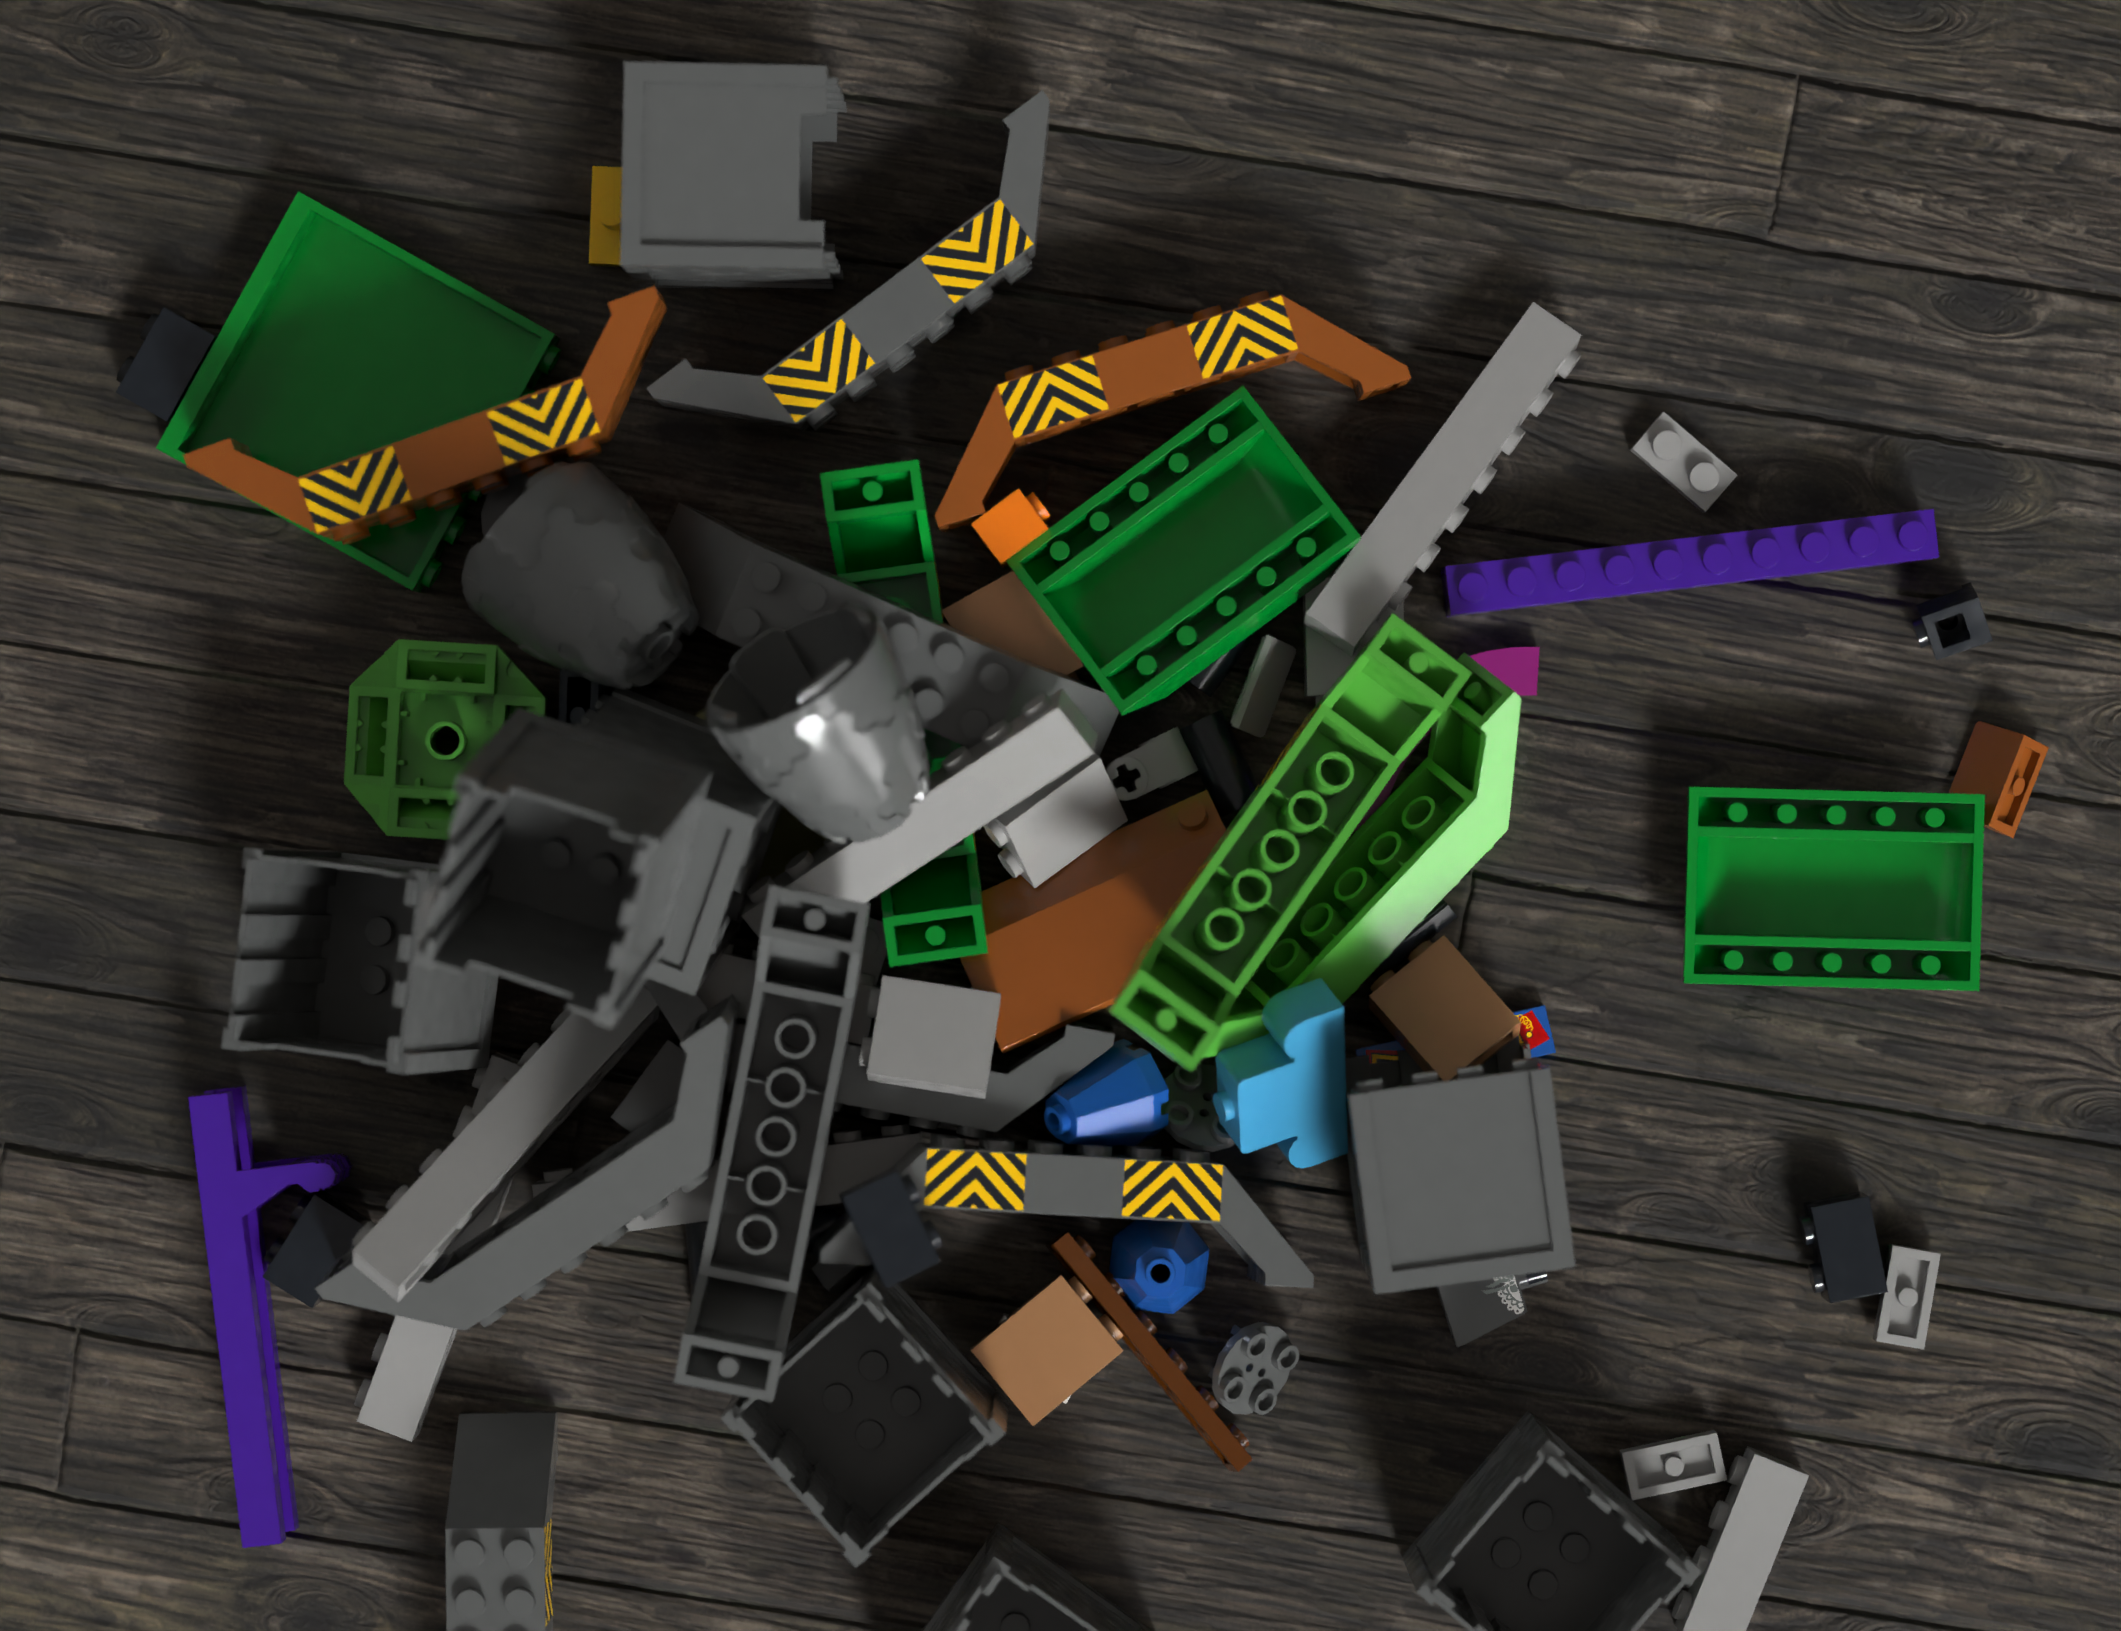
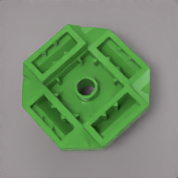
M398 639L384 652L385 654L350 685L344 784L373 817L386 836L448 840L458 796L453 795L458 775L518 708L547 717L548 698L499 645ZM445 727L453 728L459 736V746L450 755L441 753L436 746V736Z

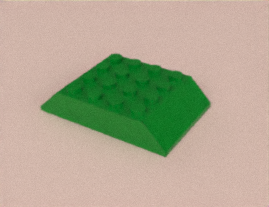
M1241 386L1006 562L1123 716L1169 696L1323 582L1361 540V536L1244 386Z
M1688 787L1683 983L1979 991L1985 794Z

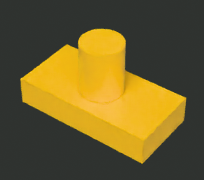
M592 166L589 264L591 266L622 267L620 265L622 167Z

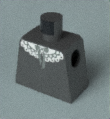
M1546 1272L1436 1286L1455 1345L1457 1347L1463 1346L1528 1312L1521 1290L1548 1282Z

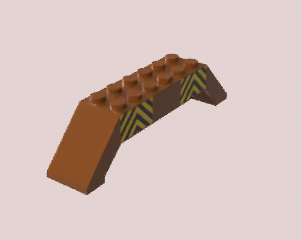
M655 286L610 301L608 306L611 316L581 376L301 477L293 476L253 458L249 446L231 438L184 454L183 457L187 467L314 533L330 538L335 542L342 541L343 545L354 543L371 536L369 528L378 524H388L389 528L398 527L416 520L415 511L426 507L434 508L436 512L449 509L463 503L461 495L470 491H481L482 495L490 494L510 486L509 477L522 473V475L527 474L528 478L555 464L554 461L569 456V458H574V461L577 462L602 453L600 445L610 442L613 438L668 308L664 297Z
M1266 290L1239 299L1240 304H1238L1237 309L1223 313L1221 306L1218 305L1192 314V323L1180 327H1175L1173 320L1153 325L1145 329V338L1128 342L1127 336L1123 335L1103 341L1098 344L1099 352L1081 357L1079 350L1058 355L1051 359L1052 367L1034 372L1033 365H1027L1004 373L1006 381L997 384L935 514L938 528L943 533L971 524L986 513L984 506L1016 448L1291 361H1296L1353 389L1357 401L1404 387L1411 379L1408 366L1283 295L1270 298Z

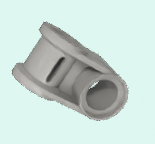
M1178 726L1138 745L1139 748L1113 760L1105 768L1112 785V780L1118 777L1116 768L1121 765L1125 771L1134 770L1137 773L1138 778L1132 781L1134 790L1130 793L1124 787L1115 788L1113 785L1119 801L1136 799L1158 787L1161 789L1198 771Z

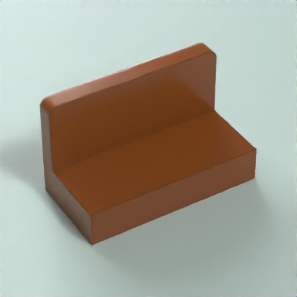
M1978 721L1975 724L1949 793L1985 794L1984 827L2014 838L2049 747L2024 734Z

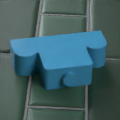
M1322 978L1284 990L1274 995L1267 1002L1262 1012V1021L1270 1034L1224 1049L1216 1055L1218 1092L1213 1094L1214 1107L1221 1125L1244 1154L1276 1143L1293 1166L1307 1168L1348 1153L1344 1006Z

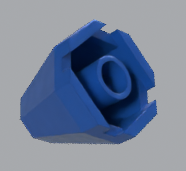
M1125 1039L1114 1042L1110 1049L1074 1074L1045 1100L1044 1120L1048 1130L1054 1137L1066 1144L1135 1146L1150 1140L1168 1126V1113L1161 1115V1104L1169 1101V1089L1151 1054L1142 1048L1135 1051L1129 1049L1128 1047L1133 1043Z
M1134 1219L1125 1228L1123 1227L1113 1235L1109 1272L1113 1274V1278L1122 1288L1125 1294L1124 1298L1132 1309L1174 1314L1205 1289L1209 1247L1189 1222ZM1156 1264H1165L1169 1270H1164L1161 1276L1153 1275L1152 1268Z

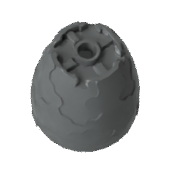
M563 461L555 463L530 477L526 484L527 490L509 506L483 540L470 548L461 577L462 593L465 595L467 605L492 627L516 643L518 648L555 668L568 670L582 675L589 681L622 690L625 688L629 689L632 686L648 685L662 675L682 652L683 644L679 640L682 633L690 636L698 625L699 613L693 603L688 581L670 547L631 495L628 496L593 463L577 462L569 464Z
M845 602L837 609L805 618L783 630L779 627L769 628L743 646L732 656L729 663L730 670L714 688L707 702V721H705L721 746L763 792L776 799L803 824L840 845L846 843L847 838H850L854 843H862L877 837L880 838L896 829L912 813L909 804L914 799L918 804L922 802L925 796L928 795L930 788L928 755L923 740L925 735L920 712L914 694L909 688L906 677L887 636L888 631L879 615L871 608L865 609L851 602Z

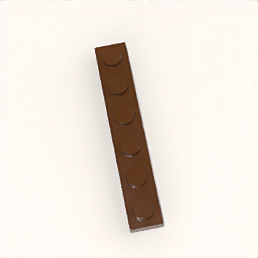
M1064 1232L1050 1241L1046 1247L1071 1277L1075 1276L1092 1296L1090 1301L1102 1315L1106 1313L1124 1335L1121 1338L1224 1466L1229 1471L1239 1472L1253 1459L1245 1450L1250 1445L1247 1438L1233 1423H1229L1226 1426L1214 1412L1219 1408L1216 1400L1202 1385L1195 1389L1186 1378L1184 1373L1188 1370V1367L1183 1359L1171 1347L1164 1350L1153 1337L1158 1332L1157 1328L1140 1309L1134 1313L1122 1299L1125 1294L1113 1278V1274L1107 1272L1103 1276L1091 1261L1096 1257V1254L1086 1240L1079 1234L1072 1237L1069 1232Z

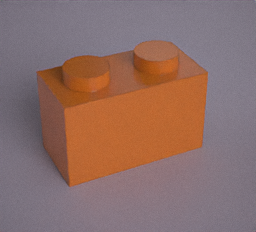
M1018 488L971 523V525L1003 568L1007 565L1006 561L1048 530L1045 522L1051 518L1049 512L1033 492L1025 497Z

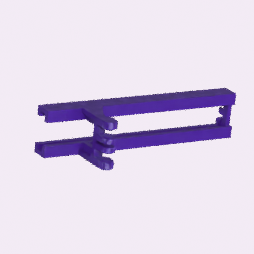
M245 1085L206 1090L204 1095L188 1097L242 1548L282 1544L286 1540L285 1532L295 1531L299 1527L270 1282L263 1278L268 1269V1263L263 1261L266 1256L261 1207L293 1184H299L308 1192L330 1189L333 1185L339 1184L341 1180H346V1177L350 1176L349 1173L353 1166L347 1158L348 1156H344L343 1153L255 1162Z

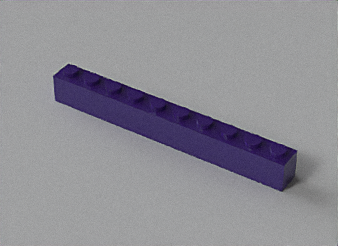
M1934 509L1451 565L1445 566L1440 570L1446 617L1927 561L1939 558Z

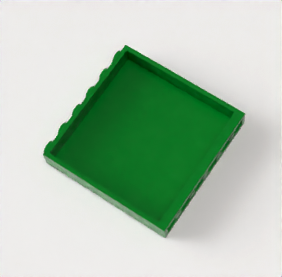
M298 191L156 449L186 465L183 457L184 454L231 438L249 446L253 458L293 476L301 477L537 392L533 388L541 373L549 375L559 360L562 350L556 346L560 338L553 332ZM473 490L462 494L464 502L452 508L437 512L434 508L428 507L415 511L416 520L398 527L389 528L388 524H378L369 528L371 536L343 545L342 541L335 542L330 538L316 534L245 496L243 497L406 588L420 593L423 586L431 588L437 580L444 565L438 559L447 543L455 545L462 535L467 524V520L462 516L471 500L478 503L483 495L481 491Z

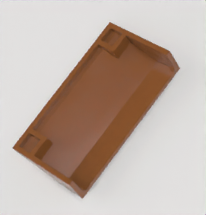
M1207 790L1110 833L1035 889L1020 874L1016 878L1008 879L982 891L988 953L959 958L974 990L1001 994L995 1038L1003 1054L1113 1004L1143 946L1226 831Z

